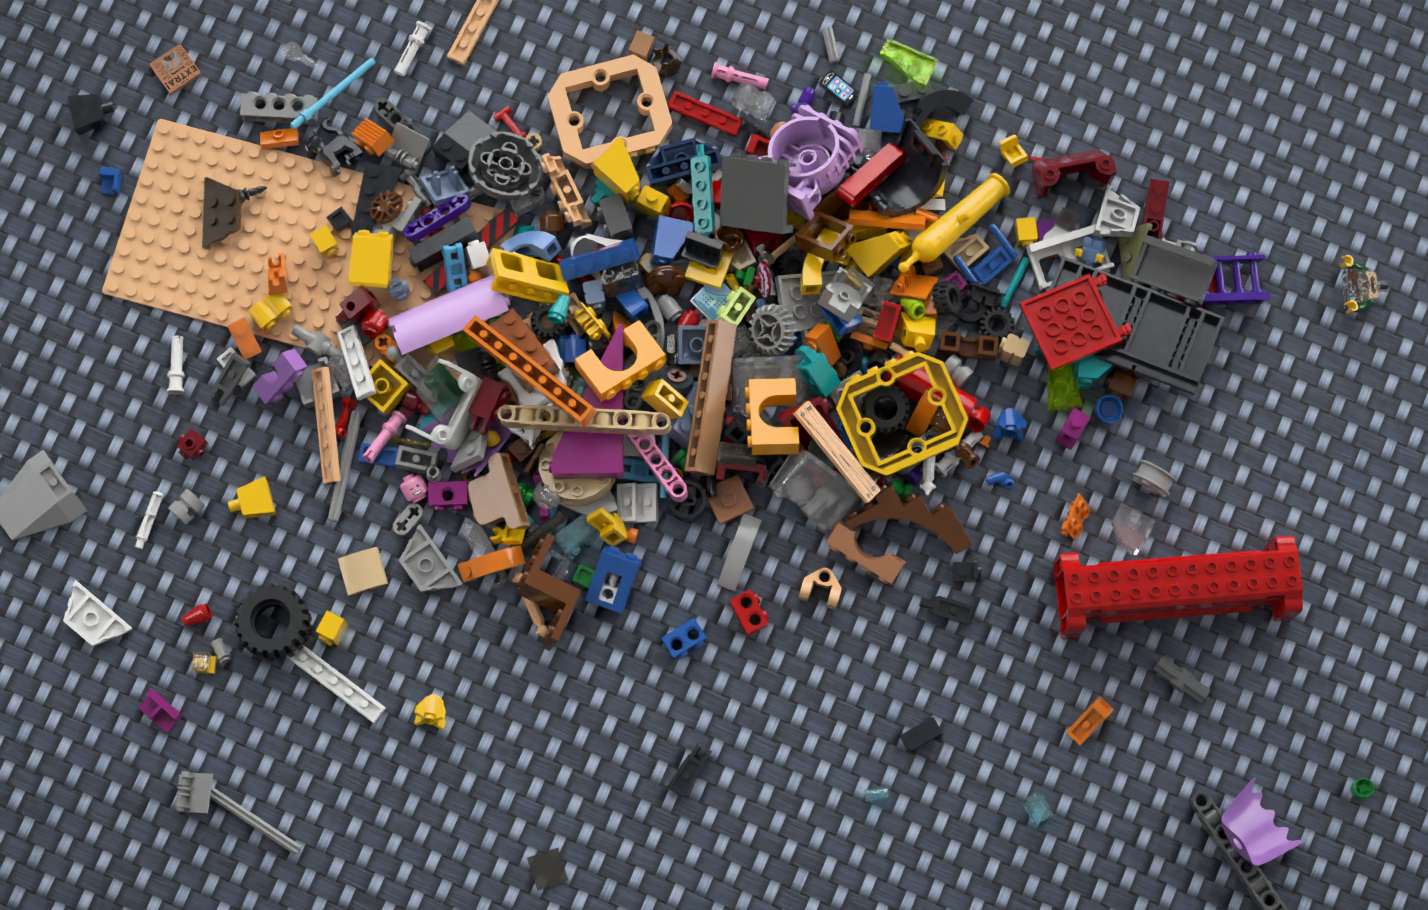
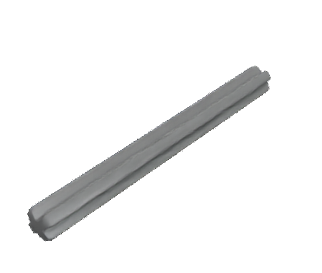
M352 411L339 466L341 481L335 484L328 520L332 522H338L362 418V413L359 411Z
M211 787L210 798L293 854L299 852L301 848L299 844L214 787Z

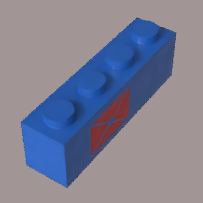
M634 238L562 259L559 262L564 281H568L637 260L640 255Z

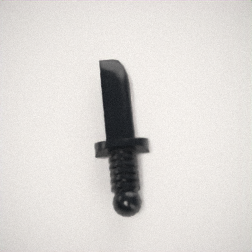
M743 111L738 113L740 119L755 130L753 132L755 135L758 133L763 138L771 140L769 132L762 128V123L759 125Z

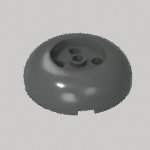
M493 132L489 136L479 138L473 144L468 156V171L474 184L486 195L500 200H516L528 195L537 187L543 174L540 164L543 161L541 155L533 148L534 145L524 137L510 132Z

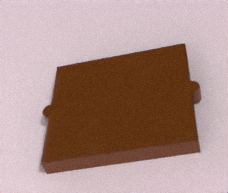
M541 443L524 470L530 476H533L539 466V456L545 448Z

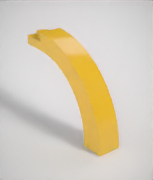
M854 225L856 240L869 239L886 234L888 228ZM827 229L816 240L831 245L840 234ZM807 253L800 279L801 295L820 294L822 287L821 268L825 259Z

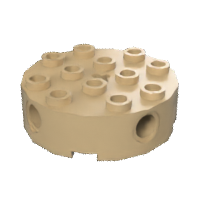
M564 431L556 433L546 442L545 448L539 456L538 469L545 489L555 501L567 506H585L598 501L612 488L616 480L615 478L554 479L552 473H549V462L552 461V455Z

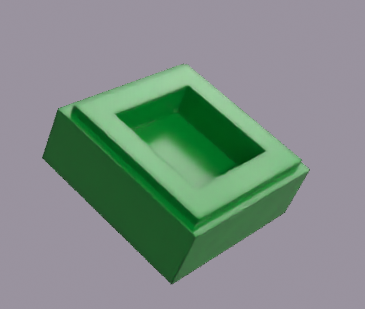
M580 563L571 581L589 590L595 570Z

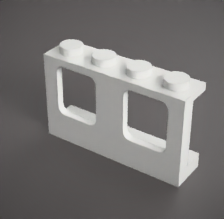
M1095 225L1033 243L1026 247L1039 290L1045 289L1049 291L1052 281L1046 283L1039 260L1059 254L1061 260L1065 256L1078 261L1074 255L1075 249L1083 246L1084 237L1088 235L1094 236ZM1105 247L1103 253L1105 258L1101 263L1102 266L1096 269L1109 273L1110 269L1114 267V263L1110 262Z

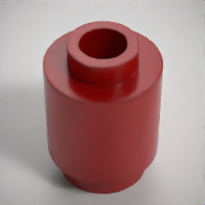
M689 309V311L685 310L677 326H698L701 318H699L700 314L692 309Z

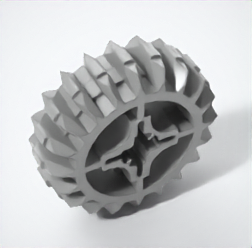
M763 305L762 308H758L756 313L752 315L753 320L749 321L752 325L748 329L752 331V335L749 337L754 339L752 344L757 345V350H762V354L770 356L781 355L794 345L792 340L797 338L794 335L797 329L793 326L797 322L791 320L793 315H788L789 310L783 309L781 305Z

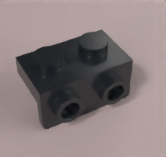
M688 231L685 236V248L681 257L716 270L723 257V243L717 239L704 237L698 232Z

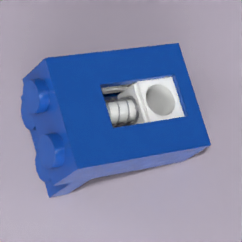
M605 546L601 552L585 601L622 614L636 575L641 568V559H638L632 553H622L616 547ZM611 572L612 574L611 576H609L610 578L608 579L609 582H606L608 573ZM619 576H622L620 584L617 586V580L620 578ZM605 589L612 590L614 595H607Z

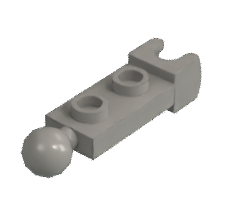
M390 346L387 349L386 355L388 359L397 361L393 367L427 401L435 402L436 399L432 395L433 389L445 391V388L409 353L402 356L397 346Z

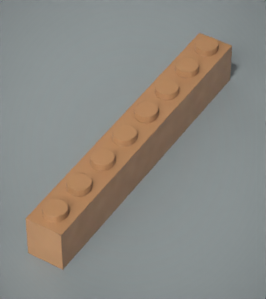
M719 319L707 320L685 465L686 472L702 476L715 475L737 324Z

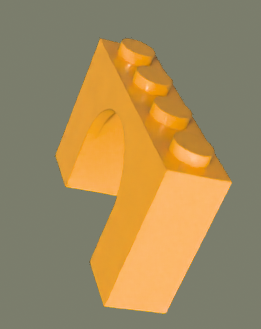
M640 320L623 330V339L637 357L636 362L629 369L624 371L609 370L600 362L592 350L575 359V368L601 402L606 399H612L620 390L628 389L633 382L638 379H644L648 373L653 370H659L665 364L666 354Z
M795 378L749 379V387H745V399H749V403H746V415H750V419H747V431H751V436L747 437L748 447L752 448V455L799 454L798 427H772L765 424L759 416L764 409L770 406L796 405Z

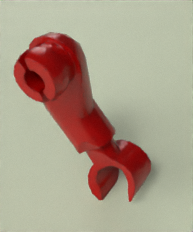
M346 397L342 401L344 410L341 411L339 420L335 424L336 437L343 438L346 435L345 428L350 417V410L354 409L357 405V402L351 401L352 398Z

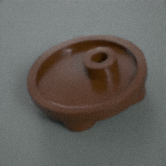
M670 265L653 269L645 278V284L649 292L658 295L668 294L669 296H675L685 282L683 270Z

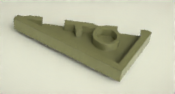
M1146 223L1136 226L1132 237H1119L1123 279L1132 282L1128 277L1129 273L1132 274L1144 246L1142 242L1143 237L1147 235L1148 230H1152V224Z

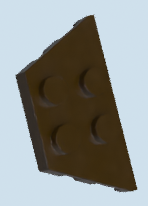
M205 177L202 238V247L204 249L211 248V244L218 240L222 241L228 235L234 234L241 229V192L208 177Z

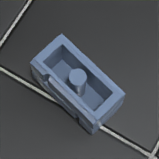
M601 280L584 282L583 292L586 307L590 306L596 315L603 314V311L606 310Z

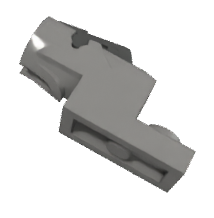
M414 197L412 201L408 202L406 211H401L400 215L389 223L380 224L376 222L371 234L384 231L388 232L389 235H394V238L397 236L396 233L405 237L403 232L405 227L414 222L424 208L422 200Z

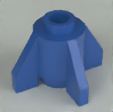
M1006 408L1000 413L994 430V440L1005 436L1008 438L1014 437L1019 442L1023 441L1022 430L1027 428L1026 420L1017 410Z

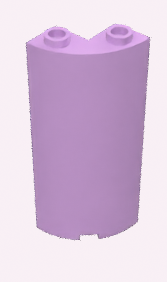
M494 274L388 318L401 354L404 355L463 330L474 315L484 321L508 311V306L511 304L507 294L502 295L500 292L491 290V284L495 277Z

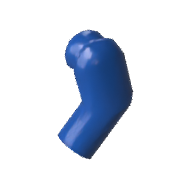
M1004 472L986 476L988 486L996 483L1007 489H1011L1014 486V479Z

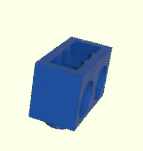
M695 618L661 638L662 643L673 660L685 658L689 655L688 651L693 648L695 650L705 645L704 641L707 640L706 635ZM696 631L699 637L696 640H691L688 638V633ZM679 641L682 644V648L674 650L671 644Z

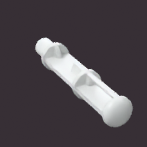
M153 492L139 533L136 536V548L142 549L144 543L148 540L161 501L164 498V495L160 492Z

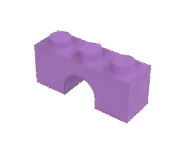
M295 349L282 352L272 363L278 375L275 371L264 374L252 386L265 404L279 402L284 397L283 394L294 386V381L304 375L303 371L308 366Z

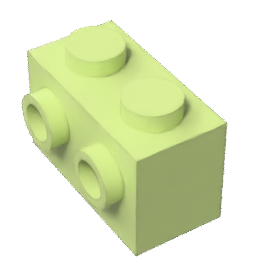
M739 287L735 291L731 290L726 297L728 301L725 306L721 305L717 310L716 315L718 316L715 320H723L738 326L756 297L743 287Z

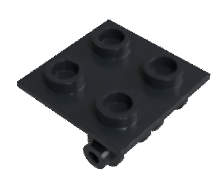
M477 347L454 354L458 367L474 374L481 380L484 377L496 382L501 380L498 377L499 370L495 358L483 348Z

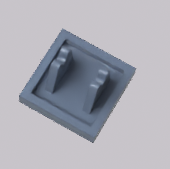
M454 166L440 172L433 171L432 174L420 177L421 186L435 206L442 205L458 194H466L470 197V190Z

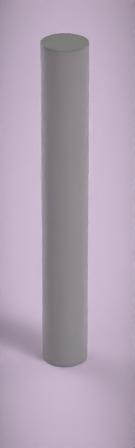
M864 73L852 125L854 128H860L871 74Z

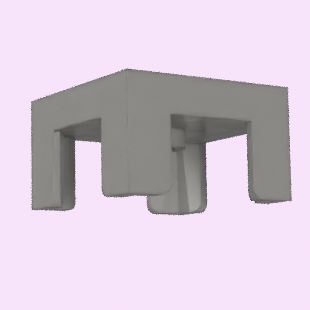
M840 267L817 303L850 323L873 287L864 283L858 292L843 282L848 271Z
M326 356L318 359V364L306 368L303 371L304 375L295 381L306 410L315 407L312 379L313 369L329 367L332 400L342 396Z

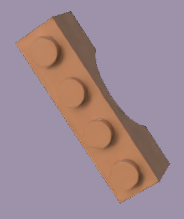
M843 521L838 522L826 541L830 544L829 548L835 552L841 551L849 561L860 563L862 565L861 568L866 572H874L878 575L879 580L886 584L888 582L892 584L906 562L891 552L880 557L866 555L857 544V530L854 528L849 529Z

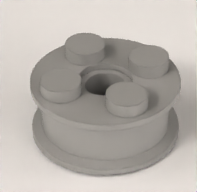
M1141 459L1138 471L1132 473V480L1139 485L1144 484L1147 486L1146 490L1152 494H1159L1162 497L1169 496L1170 493L1168 491L1173 482L1177 483L1178 480L1157 465Z

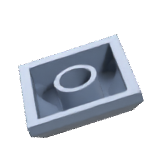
M677 326L678 364H701L706 326Z

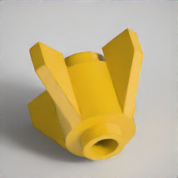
M435 694L426 696L415 708L414 713L417 716L414 724L421 725L425 723L435 725L440 730H444L446 723L444 701Z

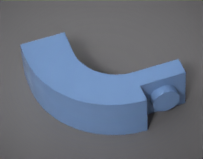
M543 231L520 233L500 245L503 251L516 252L528 257L537 256L548 262L562 250L556 237Z

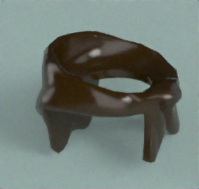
M668 42L661 50L659 48L653 49L655 52L652 60L653 66L657 68L658 74L663 77H670L678 73L682 63L679 54L675 50L668 49ZM663 55H671L674 58L668 63H662V65L659 63V59Z

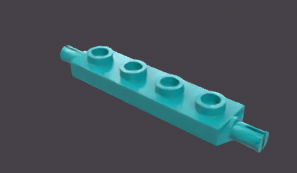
M697 144V156L690 158L695 232L710 238V235L715 233L711 157L704 155V144Z

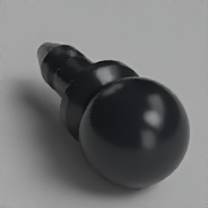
M257 186L249 190L245 187L243 190H237L241 192L240 198L242 203H244L246 200H250V196L264 192L267 187Z

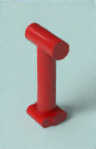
M509 106L493 116L496 122L502 119L512 133L524 138L527 137V134L525 132L521 133L508 116L512 112Z

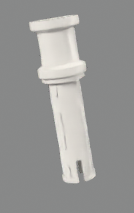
M421 21L416 22L417 26L413 34L409 36V43L394 69V72L402 77L405 76L419 47L424 45L427 33L432 30L430 26Z
M172 336L171 367L167 373L169 378L167 393L180 395L184 393V389H182L183 378L185 377L182 371L184 337Z
M971 431L962 441L963 443H968L972 448L983 438V434ZM954 449L946 452L944 457L938 463H935V470L942 477H945L947 472L959 463L960 458L956 457Z

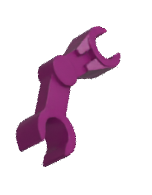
M540 473L533 474V480L538 490L541 521L549 520L541 490Z

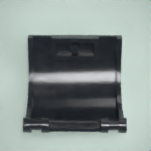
M911 118L904 119L900 135L894 143L896 147L906 152L903 163L868 194L872 200L871 203L875 208H878V212L883 217L889 215L891 217L902 216L922 207L941 188L949 168L947 160H945ZM848 162L849 168L846 172L850 173L851 177L865 163Z

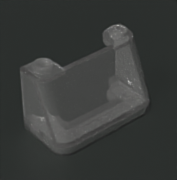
M800 355L732 359L730 367L732 412L746 414V403H749V399H745V387H749V379L795 378L796 405L809 401L808 384L796 368L802 361ZM776 405V406H790V408H791V407L796 406V405Z
M800 449L799 454H790L768 486L774 490L772 494L776 497L790 499L813 516L817 522L816 526L823 531L832 530L861 498L845 478L811 453Z

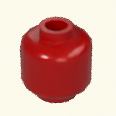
M380 309L368 310L360 326L366 336L376 338L384 333L389 320L384 311Z

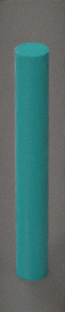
M1023 257L1005 293L1006 296L1002 299L1000 306L1002 309L1007 308L1030 259Z

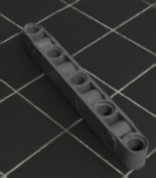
M1205 792L1194 794L1190 799L1192 809L1260 910H1288L1259 866H1255L1243 858L1230 845L1228 838L1223 840L1219 837L1218 832L1220 829H1223L1221 821L1223 813L1210 796ZM1198 796L1204 799V806L1197 805L1196 798ZM1243 862L1247 863L1250 867L1248 873L1243 872L1241 869ZM1265 896L1271 897V899H1272V905H1271V906H1266V905H1265V903H1264V897H1265Z

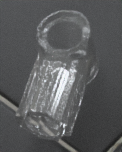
M340 354L330 357L327 365L336 376L338 384L347 392L353 387L346 361Z

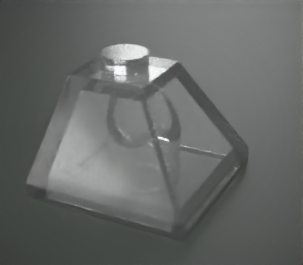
M1121 502L1111 524L1120 547L1128 553L1138 556L1156 520Z

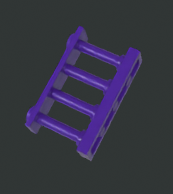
M1252 252L1239 256H1209L1219 262L1215 271L1218 291L1216 293L1207 291L1202 305L1263 304L1270 299V291L1262 292V289H1260L1257 263L1264 260L1265 255H1258V253ZM1222 264H1232L1235 286L1233 293H1227V290H1225ZM1240 264H1249L1251 292H1245L1242 288Z

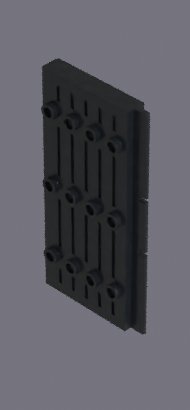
M1063 256L1049 290L1087 274L1095 278L1105 273L1108 279L1106 281L1107 284L1097 287L1116 328L1127 323L1132 328L1130 335L1121 337L1122 343L1100 351L1094 357L1129 371L1134 366L1136 367L1134 373L1194 395L1225 317Z

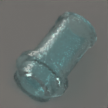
M882 786V788L864 790L866 802L883 799L886 801V799H889L888 787Z

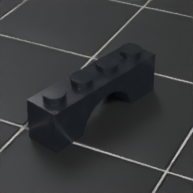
M741 412L728 423L724 434L738 446L744 445L748 447L747 437L751 436V431H747L748 418ZM791 454L759 455L766 463L768 471L782 482L795 470L798 462Z

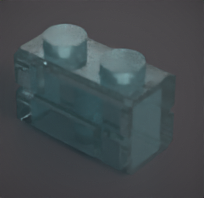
M582 514L555 534L554 542L566 557L570 555L574 557L581 551L580 547L584 544H587V546L592 544L597 539L595 536L598 533L587 522L586 516Z

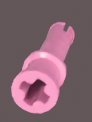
M715 62L711 75L712 79L716 77L726 80L727 83L735 81L766 90L769 78L737 71L732 66L725 67Z
M394 410L391 413V418L382 425V431L363 454V458L367 462L369 460V463H373L390 438L396 436L401 425L407 422V418L399 411Z

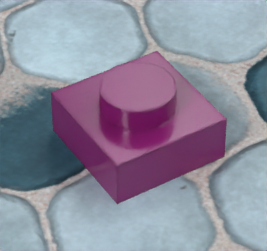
M957 270L941 281L952 280L959 287V292L966 288L964 286L967 284Z

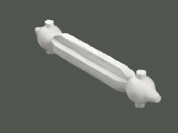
M936 455L924 460L923 464L924 483L920 484V488L925 491L927 496L933 488H936V485L932 483L934 480Z

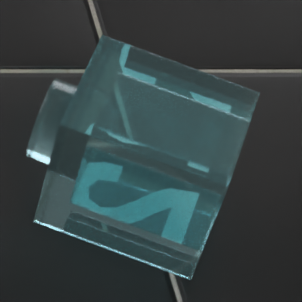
M1035 793L1026 798L1027 802L1023 806L1033 825L1053 816L1043 794L1037 796Z

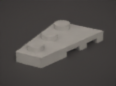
M481 419L476 431H471L469 428L450 467L455 473L484 459L489 430L484 436L480 434L479 431L484 421L483 419Z

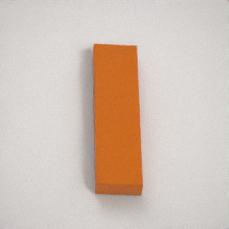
M850 209L849 224L923 231L925 230L926 216L905 214L897 217H891L890 215L883 217L879 212Z

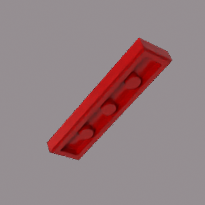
M674 91L668 104L669 110L735 138L743 123V120L737 116L678 91Z

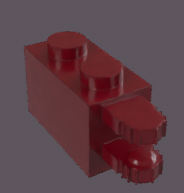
M484 377L469 409V412L474 415L469 425L471 431H476L481 419H483L484 421L479 432L483 436L487 434L491 424H495L496 420L499 419L497 414L499 408L509 399L510 389L507 386Z

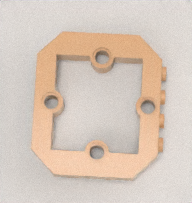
M630 55L560 74L548 94V102L564 157L586 169L591 168L594 170L593 163L618 138H614L610 143L582 150L578 134L584 129L583 116L579 112L571 111L567 93L592 86L598 91H604L609 87L611 81L638 75L643 92L637 99L638 111L644 116H650L654 131L628 138L619 137L622 138L631 160L638 158L639 155L654 154L658 147L663 145L672 129V119L657 68L635 55ZM601 76L605 78L603 82H598L596 80L598 77ZM645 101H649L651 105L649 107H644L642 103ZM576 120L579 122V124L577 126H571L570 122Z

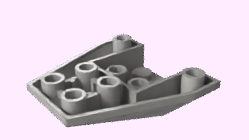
M44 450L25 463L0 496V524L12 541L71 523L87 512V509L71 490Z

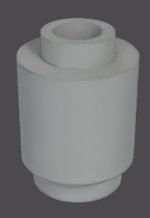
M665 294L656 301L661 314L668 322L675 323L681 318L683 310L672 296L669 297L668 294Z

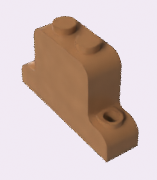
M497 453L492 455L488 461L490 472L470 481L467 485L468 499L472 504L474 519L481 525H495L506 521L509 528L525 529L530 527L509 454Z

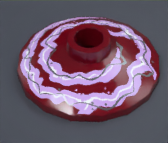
M761 261L758 266L757 275L753 276L754 286H758L762 296L769 298L771 294L770 271L767 263Z

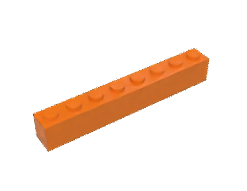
M476 315L463 328L467 337L585 428L597 412L592 405Z

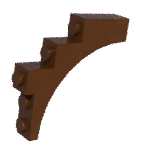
M891 483L880 485L881 491L875 495L876 501L870 500L863 505V509L850 512L847 515L848 518L845 519L849 529L877 519L894 518L909 520L937 533L948 543L955 554L973 545L971 538L948 502L945 504L943 502L939 503L931 512L920 493L916 495L912 493L902 502Z

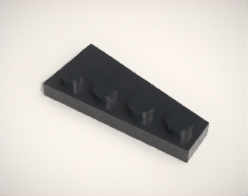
M366 162L351 231L352 236L359 230H368L372 233L376 221L370 215V202L374 201L380 192L394 191L399 176L404 171L403 168Z

